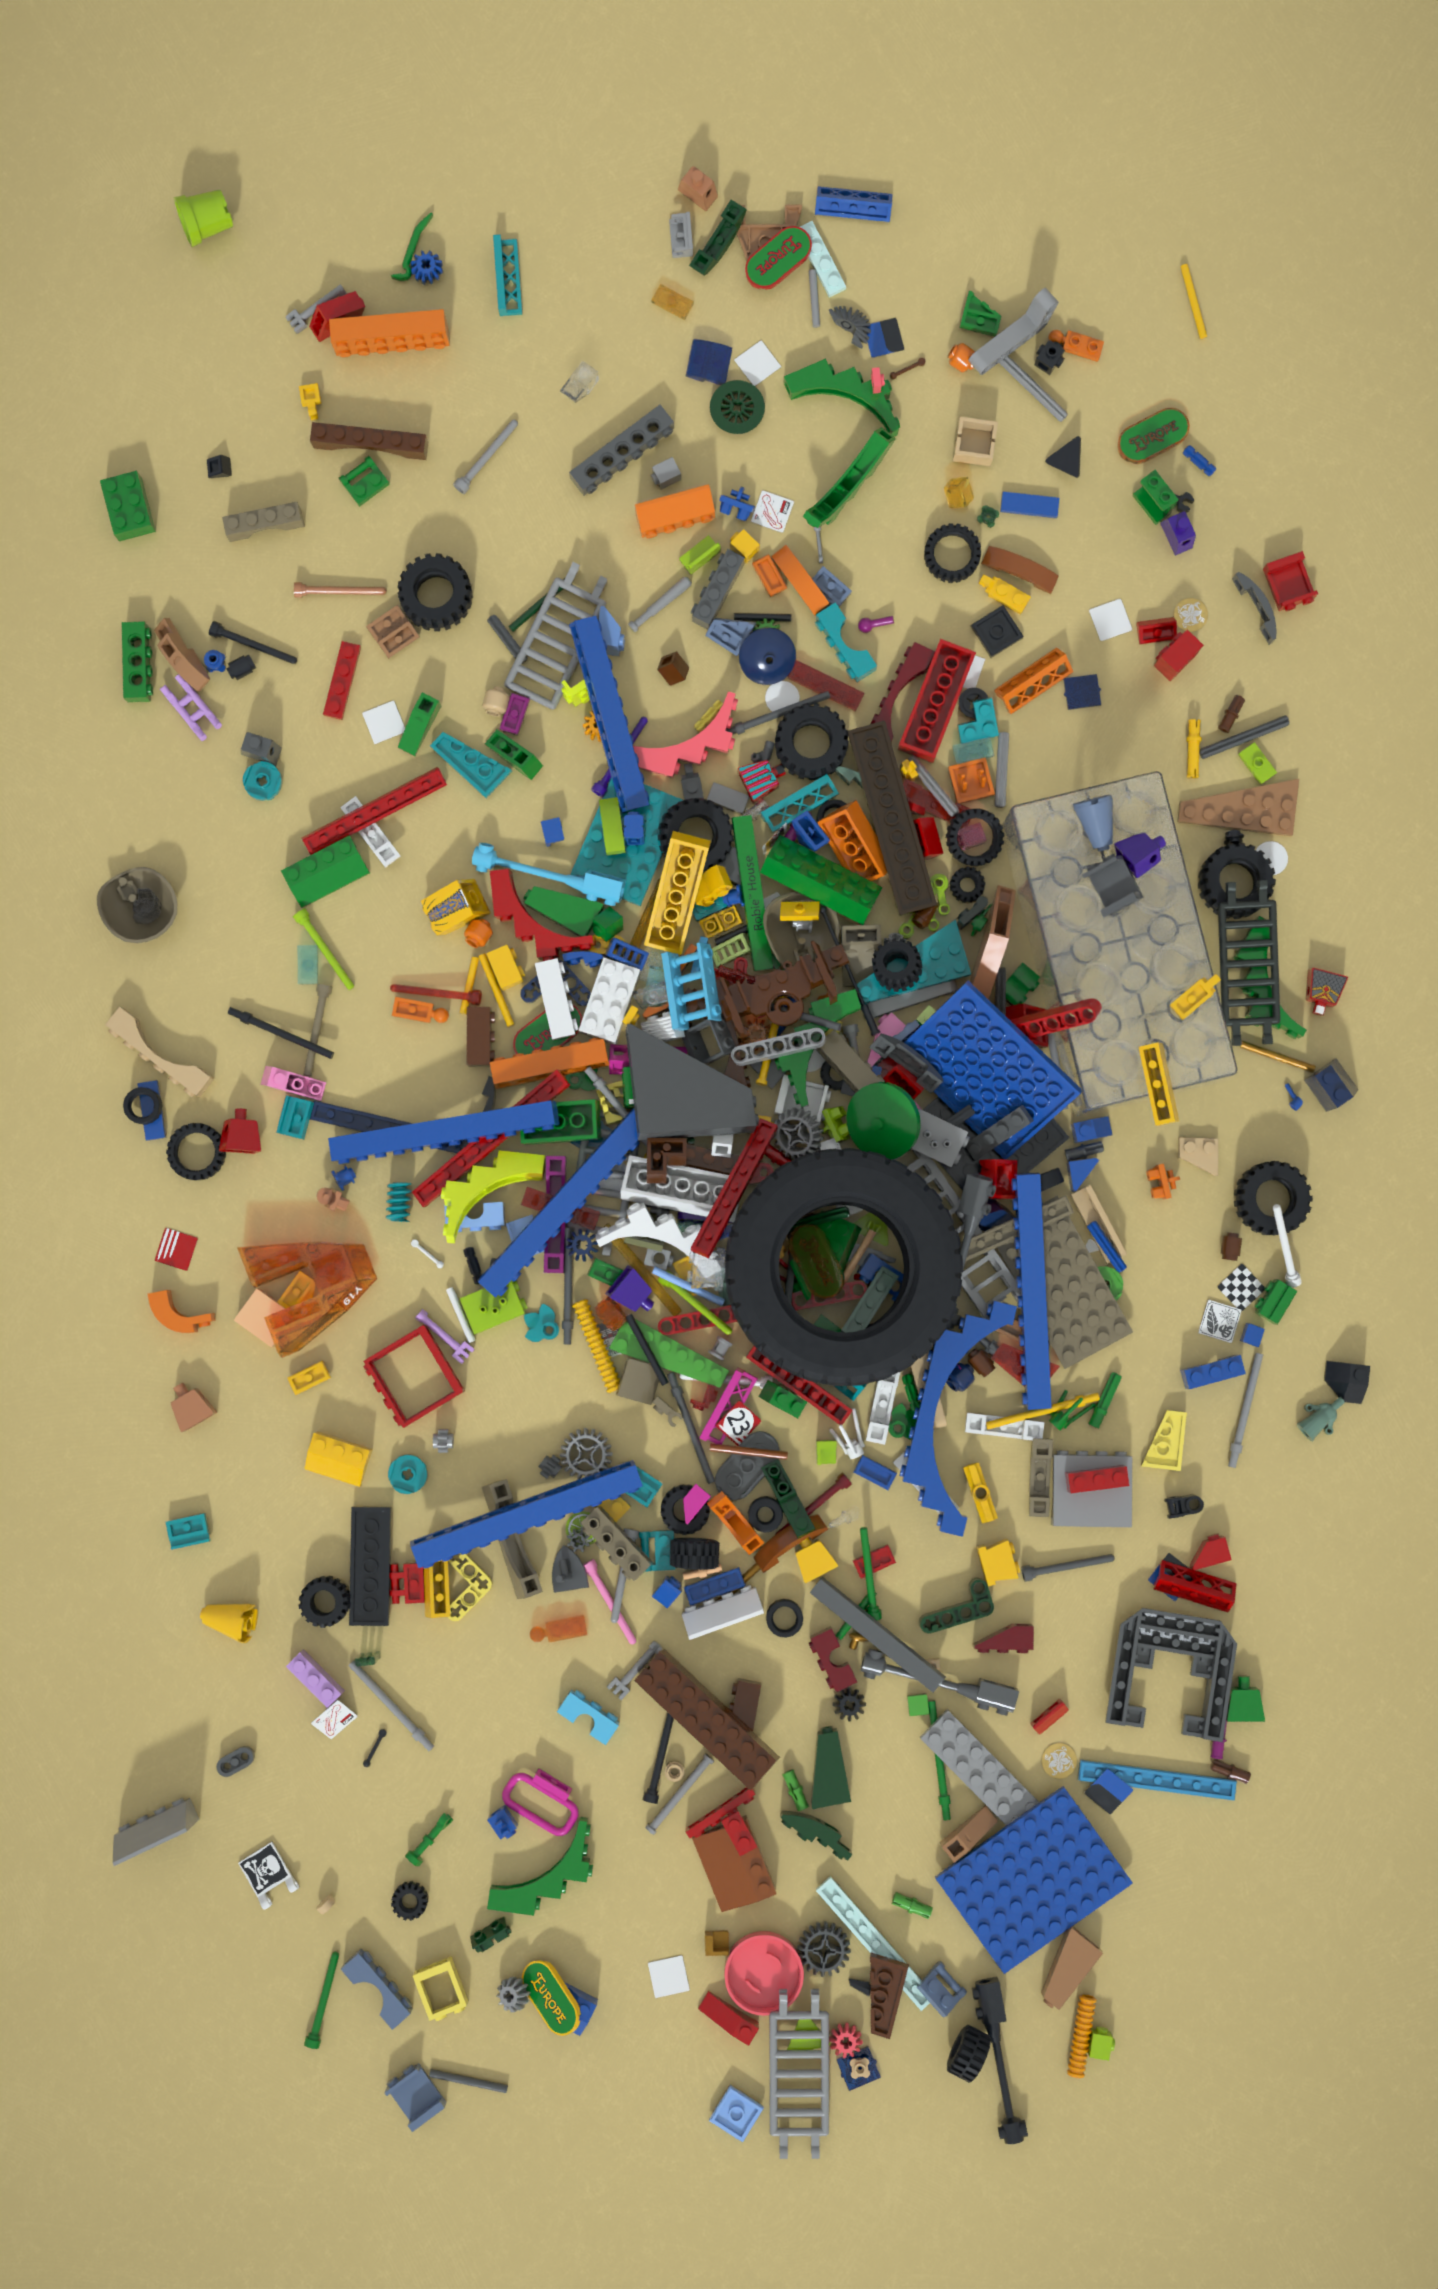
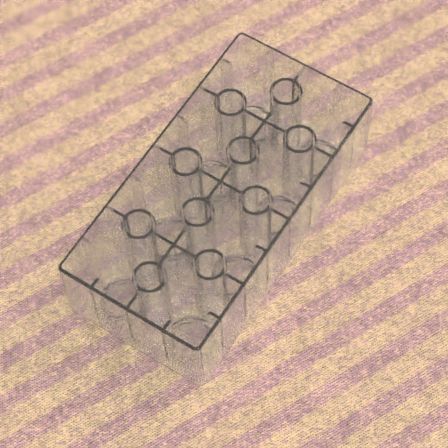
M1154 771L1012 806L1002 823V831L1005 834L1003 838L1037 973L1040 976L1039 980L1046 1008L1048 1010L1090 998L1097 999L1102 1005L1101 1012L1093 1022L1054 1032L1062 1071L1082 1090L1081 1094L1071 1102L1073 1114L1075 1116H1083L1149 1100L1138 1048L1157 1042L1163 1043L1173 1093L1214 1084L1235 1075L1238 1068L1217 986H1213L1216 990L1213 995L1184 1020H1181L1169 1006L1203 977L1209 980L1213 976V971L1162 774L1159 771ZM1111 794L1113 798V844L1109 845L1110 849L1098 852L1097 848L1093 849L1074 810L1073 804ZM1146 833L1151 839L1161 835L1166 842V846L1160 849L1161 861L1139 878L1133 875L1144 898L1111 916L1103 918L1101 910L1105 907L1090 878H1083L1082 875L1088 872V867L1096 863L1098 865L1104 863V858L1112 854L1116 856L1114 843Z

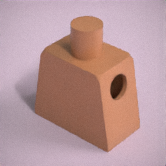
M695 166L690 168L678 187V191L704 211H707L718 198L714 181Z
M184 1383L173 1388L178 1398L171 1402V1407L181 1432L189 1430L217 1413L216 1409L198 1388L188 1391Z

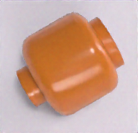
M964 343L955 344L947 357L949 358V364L960 372H965L968 369L972 370L973 366L968 360L975 353V350Z
M485 919L472 920L464 932L465 941L474 948L484 947L493 934L490 923Z

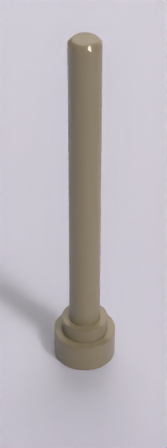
M317 984L316 992H318L317 996L319 998L310 1042L314 1044L318 1043L326 998H329L332 986ZM309 1049L304 1069L305 1076H311L316 1052Z

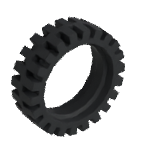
M949 523L948 526L942 525L940 528L935 529L929 536L924 550V560L926 567L929 568V572L933 573L935 578H940L943 582L946 580L948 583H953V581L957 583L961 580H966L974 573L981 558V544L978 542L977 535L975 536L972 530L969 531L965 525L961 527V524L953 525V523ZM958 536L969 544L971 559L964 568L957 571H948L936 562L934 548L942 538Z
M974 808L961 811L950 821L951 824L947 827L948 832L945 838H947L946 845L949 847V852L955 859L966 865L981 866L990 863L992 859L998 856V852L1002 850L1001 846L1004 845L1003 837H1005V834L1002 831L1003 826L999 823L1000 820L993 813L983 809ZM973 818L982 819L988 823L993 835L991 846L985 853L979 856H970L964 853L959 847L957 840L958 831L962 824Z
M190 1123L181 1126L180 1129H177L171 1135L170 1141L167 1143L168 1150H166V1154L168 1155L167 1160L170 1163V1167L178 1175L189 1180H205L214 1176L216 1172H219L220 1167L224 1164V1158H226V1153L219 1151L220 1134L212 1127L201 1123ZM193 1133H202L208 1136L215 1147V1156L212 1163L199 1171L185 1168L178 1157V1147L181 1141L187 1135Z

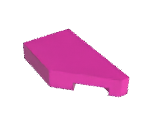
M697 1484L683 1498L686 1524L690 1523L711 1497Z

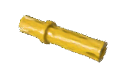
M1196 719L1188 720V737H1186V742H1188L1187 778L1191 779L1199 778L1200 742L1202 741V737H1200L1201 720L1199 719L1197 721Z

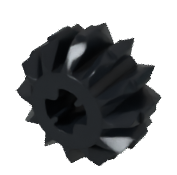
M847 1687V1693L844 1690L840 1691L842 1696L835 1694L834 1698L838 1701L833 1702V1706L838 1708L834 1712L835 1714L841 1713V1720L847 1715L848 1721L851 1722L852 1715L858 1720L857 1712L864 1714V1710L860 1707H865L866 1702L861 1701L864 1699L863 1694L857 1696L858 1689L851 1693V1687ZM847 1700H849L850 1702H855L852 1703V1708H849L848 1706L844 1707V1705H846Z

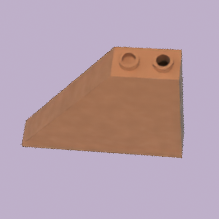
M997 885L992 902L993 905L990 909L970 982L988 1000L1009 941L1016 890Z

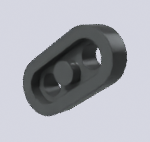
M242 1746L222 1757L217 1763V1772L223 1777H229L248 1767L255 1758L253 1749L248 1746ZM242 1753H247L248 1759H243ZM226 1762L231 1764L230 1769L225 1767Z

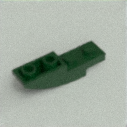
M779 1459L761 1467L797 1538L799 1539L815 1531V1527Z
M782 1811L780 1813L781 1822L787 1828L791 1829L793 1827L797 1830V1835L802 1840L806 1841L808 1839L810 1842H813L817 1836V1841L824 1847H831L834 1850L832 1853L842 1860L844 1858L848 1861L852 1856V1851L839 1841L842 1837L841 1832L832 1825L814 1816L800 1812Z

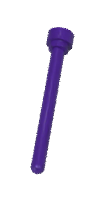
M644 716L641 717L631 733L633 744L648 722V719ZM609 769L602 780L594 783L591 788L592 792L602 798L607 793V784L612 778Z

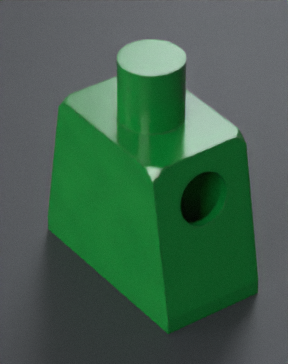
M1238 1676V1687H1231L1226 1717L1227 1722H1265L1260 1690L1256 1687H1250V1676Z

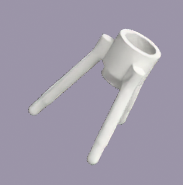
M852 1408L858 1442L856 1439H849L842 1425H839V1428L847 1442L846 1444L843 1443L832 1428L829 1431L842 1447L845 1455L848 1454L850 1459H855L864 1454L862 1448L865 1445L862 1441L856 1409Z

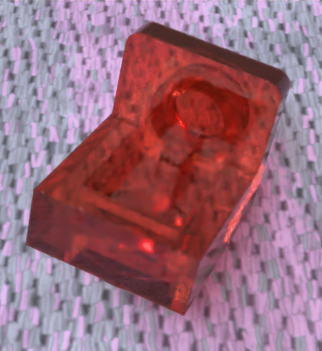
M708 1384L702 1402L691 1399L692 1408L701 1411L704 1408L708 1409L710 1402H715L718 1391H715L716 1386Z

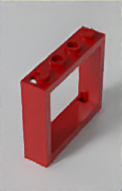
M426 1325L420 1326L363 1361L365 1363L363 1366L366 1370L365 1372L368 1376L372 1375L375 1380L373 1383L378 1393L382 1392L385 1397L383 1399L384 1404L388 1410L392 1409L394 1412V1421L403 1428L465 1392V1389ZM421 1335L454 1391L407 1419L374 1362Z

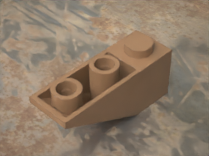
M985 1805L940 1841L941 1847L955 1863L998 1820Z

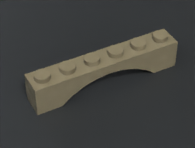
M507 1479L482 1487L489 1512L513 1504V1496ZM511 1534L509 1538L499 1541L517 1599H525L543 1592L537 1572L526 1555L519 1534Z

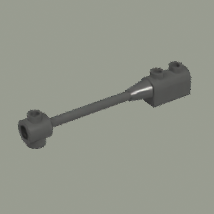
M978 1173L967 1174L958 1212L965 1214V1235L960 1250V1255L963 1257V1269L972 1235H974L984 1215H989L991 1205L987 1204L989 1196L993 1197L996 1192V1186L992 1185L993 1179ZM957 1307L952 1319L946 1325L947 1329H954V1326H959L962 1316L958 1315L959 1309Z
M870 1648L868 1652H865L861 1665L864 1677L875 1679L876 1675L881 1676L884 1672L917 1680L903 1668L887 1664L885 1657H883V1652ZM979 1678L978 1685L955 1683L944 1680L939 1685V1687L957 1691V1693L978 1703L977 1708L987 1711L989 1707L997 1708L996 1713L1005 1716L1008 1715V1712H1014L1019 1695L1017 1688Z

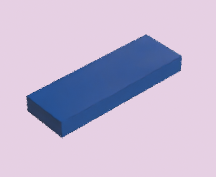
M1003 492L1000 512L1057 518L1060 498Z
M157 1080L138 1083V1088H149L160 1096ZM142 1094L139 1095L142 1117H147L154 1110V1102L151 1097ZM163 1111L153 1123L144 1125L146 1141L166 1138Z
M740 1567L685 1586L684 1589L691 1606L746 1586Z

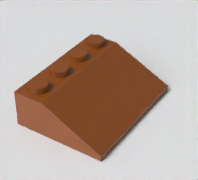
M745 1815L742 1818L758 1845L748 1817ZM723 1825L704 1832L698 1838L692 1837L721 1912L756 1903L777 1894L759 1845L740 1857Z

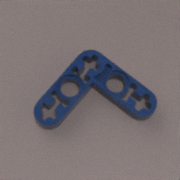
M563 962L565 974L567 971L570 973L564 976L563 981H566L568 978L576 980V986L569 988L570 992L568 994L580 1006H587L591 992ZM537 975L521 989V998L526 1003H533L542 996L541 992L538 993L535 990L532 999L529 997L525 998V991H532L534 989L533 983L540 989ZM580 985L583 987L579 989L582 994H588V1001L586 1002L584 1000L579 1001L580 995L577 992L575 995L572 994Z

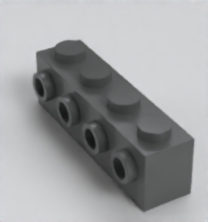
M729 549L719 557L717 570L711 572L708 579L710 581L708 587H703L699 596L701 597L699 604L695 603L691 610V614H693L692 622L707 630L717 617L745 564V557Z

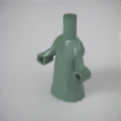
M1339 1397L1332 1404H1305L1304 1409L1307 1412L1316 1410V1412L1297 1423V1427L1312 1442L1323 1429L1327 1435H1331L1333 1433V1423L1337 1419L1336 1410L1345 1401Z

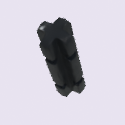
M468 1247L463 1252L468 1259L466 1261L471 1275L474 1276L472 1277L474 1284L478 1285L477 1280L482 1276L480 1273L481 1268L477 1257L474 1255V1248Z

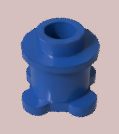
M210 650L205 654L204 663L209 672H224L226 669L224 665L226 657L223 653L217 650Z
M737 885L736 889H730L728 894L722 897L724 904H727L728 907H732L734 904L744 906L741 885Z
M344 1166L345 1169L337 1173L334 1170L331 1171L341 1191H344V1186L349 1183H355L354 1179L357 1177L352 1168L348 1169Z

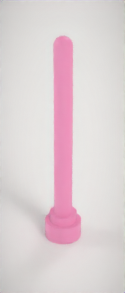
M591 1559L583 1564L588 1576H591L612 1612L614 1600L597 1573L598 1565L596 1561ZM620 1612L617 1623L629 1643L635 1644L636 1638Z

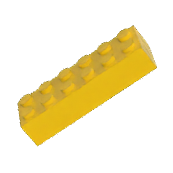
M673 831L644 943L645 946L682 955L710 840Z

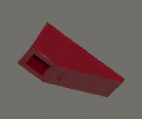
M1010 1624L973 1643V1648L977 1649L979 1653H989V1649L997 1650L998 1653H1009V1650H1017V1653H1028V1650H1034V1626L1032 1624Z

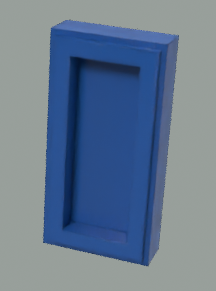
M864 1455L861 1456L854 1470V1473L886 1490H889L897 1474Z

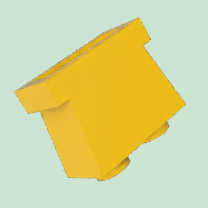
M1004 1539L988 1547L984 1544L976 1546L988 1587L996 1585L995 1581L1018 1579L1017 1573H1020L1018 1562H1014L1012 1554H1015L1012 1542L1009 1543L1007 1539Z

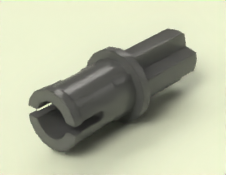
M1102 1141L1087 1145L1081 1144V1146L1064 1151L1067 1162L1083 1157L1086 1159L1089 1155L1101 1153L1104 1151Z

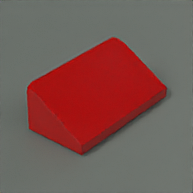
M1174 617L1136 622L1139 644L1168 641L1177 635V620Z
M1058 1699L1033 1720L1031 1726L1040 1735L1067 1713L1069 1709L1061 1699Z

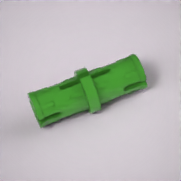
M794 1769L786 1771L782 1776L788 1786V1794L792 1796L797 1811H802L809 1807L802 1791L803 1786L799 1784Z
M895 1892L891 1903L907 1910L910 1914L915 1913L926 1919H929L933 1907L917 1901L916 1898H909L898 1892Z

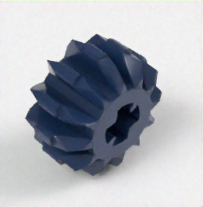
M578 1229L579 1236L573 1231L571 1234L575 1239L567 1238V1241L571 1242L572 1245H567L566 1249L573 1248L569 1256L577 1253L575 1260L578 1261L580 1255H582L583 1262H586V1254L592 1259L594 1257L590 1251L598 1252V1249L592 1248V1245H598L597 1241H591L595 1238V1234L588 1238L590 1230L587 1229L585 1235H583L582 1229ZM580 1240L582 1242L587 1241L586 1250L577 1248L579 1246L577 1243Z

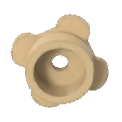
M853 2058L850 2060L852 2078L857 2079L862 2076L868 2078L870 2076V2071L868 2070L869 2060L867 2058Z

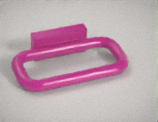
M541 1769L537 1770L534 1777L526 1773L513 1775L502 1792V1799L507 1807L556 1836L566 1835L572 1829L579 1816L576 1804L568 1799L572 1788ZM524 1781L567 1807L571 1811V1815L562 1828H557L514 1802L510 1798V1793L516 1783Z

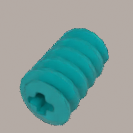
M393 1182L387 1185L388 1188L392 1189V1191L387 1192V1195L392 1197V1199L386 1200V1203L392 1206L386 1208V1211L391 1213L385 1216L386 1219L395 1222H410L405 1219V1217L410 1216V1213L406 1212L405 1209L411 1208V1205L405 1202L411 1200V1197L406 1196V1194L412 1192V1190L406 1188V1186L412 1183Z

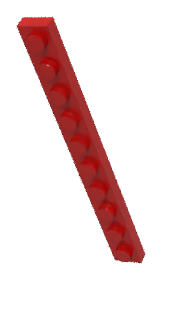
M555 1070L513 1107L554 1100L570 1084L560 1070ZM499 1134L497 1139L486 1140V1137H481L479 1142L469 1143L412 1191L413 1195L422 1207L428 1206L441 1195L442 1187H446V1181L459 1180L472 1169L473 1165L478 1164L508 1137H505V1134Z

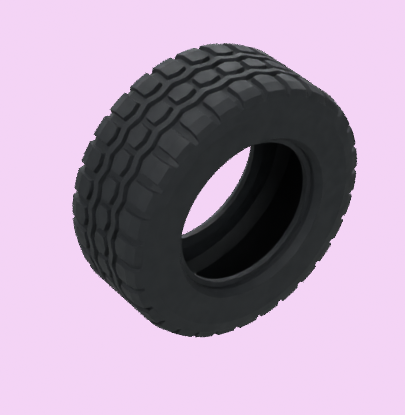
M835 1148L820 1150V1152L802 1155L777 1168L763 1179L745 1200L733 1223L726 1247L725 1281L729 1302L737 1322L750 1342L767 1359L783 1370L811 1382L832 1386H857L881 1381L898 1372H902L913 1365L915 1361L921 1359L946 1330V1325L952 1319L955 1312L957 1297L960 1296L962 1287L963 1257L960 1255V1238L953 1226L952 1216L942 1204L940 1196L933 1188L931 1189L926 1184L927 1182L920 1175L907 1169V1166L894 1159L891 1160L886 1158L885 1155L876 1152L861 1151V1149ZM848 1205L872 1213L888 1226L901 1249L904 1273L900 1292L890 1309L880 1319L863 1330L835 1332L813 1325L792 1307L781 1285L779 1258L787 1234L799 1219L816 1209L826 1206Z

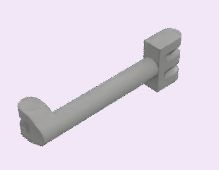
M340 284L301 314L294 309L285 318L287 321H291L290 325L295 327L294 331L296 334L300 333L308 327L304 321L314 314L318 304L335 299L337 296L346 295L347 293Z
M653 1641L649 1645V1649L621 1680L615 1677L607 1688L610 1690L616 1685L617 1687L612 1693L616 1695L622 1690L623 1692L618 1697L622 1700L630 1691L626 1685L655 1653L657 1654L663 1649L661 1645Z

